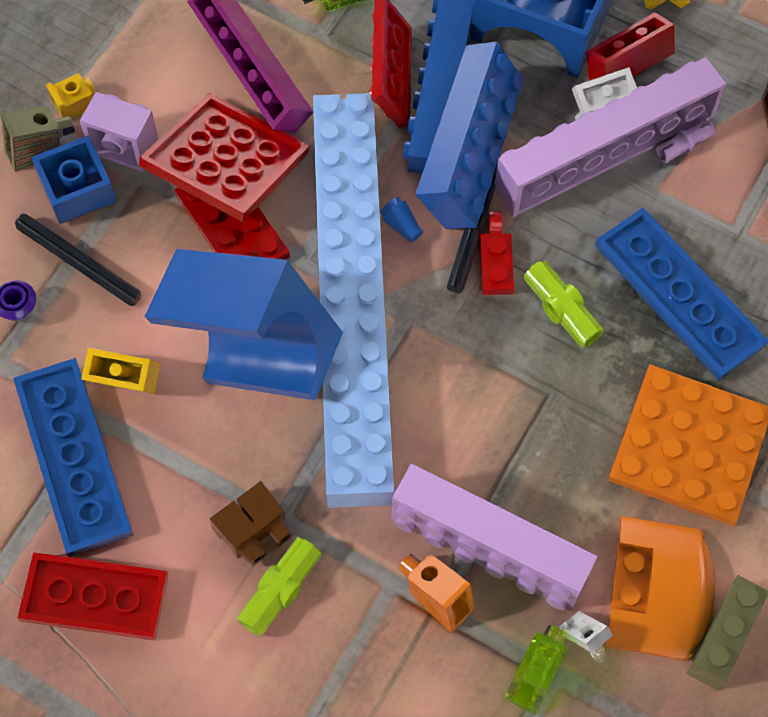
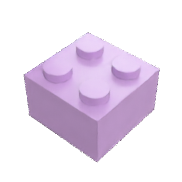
M95 92L80 119L84 136H90L99 157L145 172L146 169L139 166V158L158 140L152 111L144 105H134L122 101L117 96Z

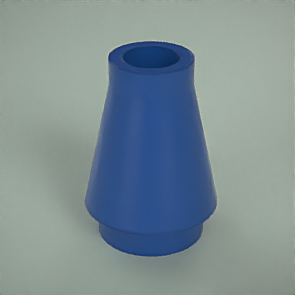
M395 197L381 209L382 221L402 235L409 243L414 242L423 234L424 231L420 228L406 200L402 201L399 197Z

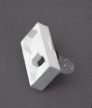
M578 611L558 627L563 637L588 650L595 662L602 663L606 660V653L601 645L613 636L608 626Z

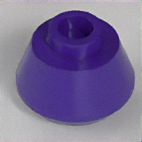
M12 280L0 286V316L14 322L27 319L32 314L36 305L37 298L33 287L20 280Z

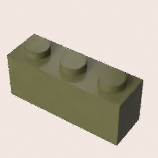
M737 575L729 586L686 674L717 691L724 685L768 596V590Z

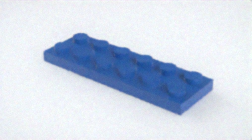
M641 208L596 239V248L718 381L766 347L768 339L644 208Z
M76 358L13 378L68 557L133 535L84 380H81L82 374Z

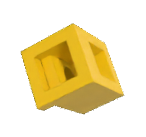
M79 73L54 85L51 82L46 84L50 100L61 118L70 116L73 119L84 114L96 92L89 78L83 80Z

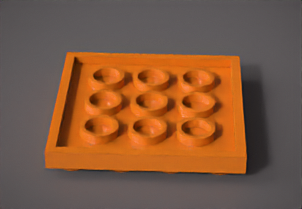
M649 364L607 481L734 527L737 523L768 426V406Z

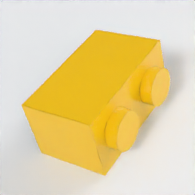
M88 348L81 380L155 395L161 363L151 359Z

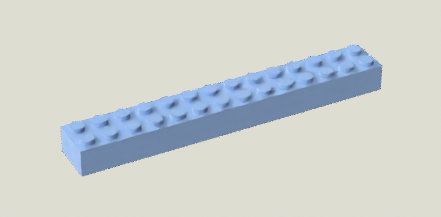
M370 93L346 94V99H340V94L313 95L320 303L343 331L323 380L327 508L392 505L394 481L374 102L370 97Z

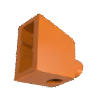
M409 554L401 562L399 570L407 576L412 597L451 633L475 609L470 583L435 556L430 554L421 562L413 554Z

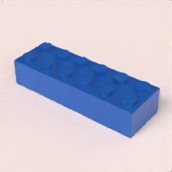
M498 42L467 45L465 47L415 194L445 229L477 227L488 190L492 184V177L500 158L504 139L507 137L512 114L515 112L519 92L523 87L524 79L515 68Z

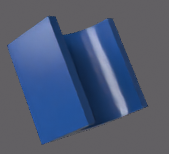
M474 0L470 39L481 43L485 33L497 27H516L530 31L550 42L563 56L567 65V74L578 78L587 59L586 51L592 48L613 0Z
M176 249L144 316L151 324L208 331L209 352L202 376L208 384L316 400L343 334V331L288 260Z

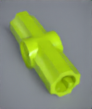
M546 260L535 263L524 274L523 279L541 299L543 309L549 319L555 324L561 323L580 348H587L603 334L604 329L584 307V300L579 291L571 284L566 285Z
M297 537L278 564L272 565L262 576L257 586V592L246 604L242 612H240L237 621L254 635L262 637L281 610L288 608L298 596L303 580L322 556L321 552L306 539Z

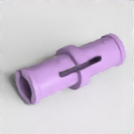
M703 119L687 130L682 129L678 131L676 137L656 147L658 158L667 164L682 153H690L695 150L694 147L697 144L715 135L713 124L710 123L705 126L709 123V120Z

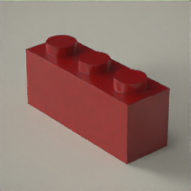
M654 12L586 51L588 80L591 81L628 67L632 76L635 77L675 54L674 24Z

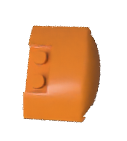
M621 516L608 617V628L613 636L605 642V647L683 661L689 660L693 655L691 652L702 641L707 632L715 601L716 582L714 564L701 529Z

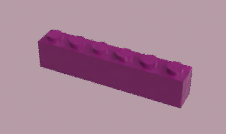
M188 0L187 3L272 129L296 133L314 112L237 0Z

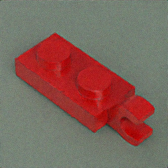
M489 211V234H480L482 295H513L515 289L511 233H502V211Z

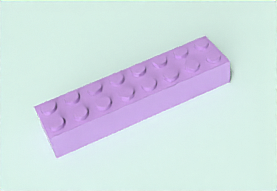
M706 57L697 62H688L680 70L672 74H664L650 85L645 87L639 86L629 95L621 99H612L604 107L594 112L588 111L570 124H561L553 132L543 137H534L527 145L516 150L510 149L498 159L494 191L511 216L515 217L676 137V133L682 129L687 130L703 119L710 120L714 118L726 82Z

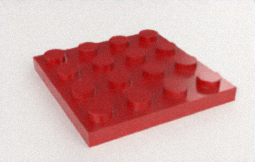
M208 93L140 156L139 166L243 222L308 155L310 145L283 131L273 130L270 124Z

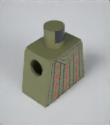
M47 106L1 114L4 151L15 172L34 165L31 157L59 147L60 137L75 133L70 116L55 120L50 108Z

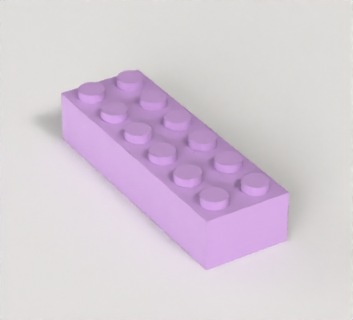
M412 463L392 497L391 520L395 521L394 524L399 529L408 533H412V531L424 536V540L430 545L437 548L444 546L454 551V555L466 563L474 561L484 566L485 571L491 576L498 579L505 577L515 582V586L519 590L527 594H534L535 592L547 598L546 602L559 610L566 608L572 611L598 557Z

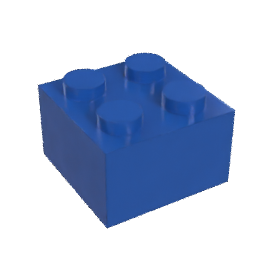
M89 135L31 157L38 178L59 224L117 202L111 181Z

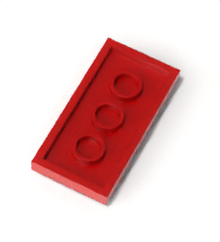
M375 0L374 12H372L374 33L371 37L373 60L370 63L372 72V86L369 89L370 97L385 112L388 118L399 128L409 125L412 27L390 0Z
M179 187L174 189L175 196L214 253L281 260L290 258V251L259 207L241 222Z
M33 552L17 618L20 622L155 641L169 574L165 570Z

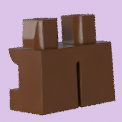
M262 481L237 498L238 505L233 501L209 518L213 531L220 539L222 538L234 555L237 558L242 556L252 566H255L267 555L266 550L259 543L269 535L277 547L283 545L292 537L285 521L283 509Z

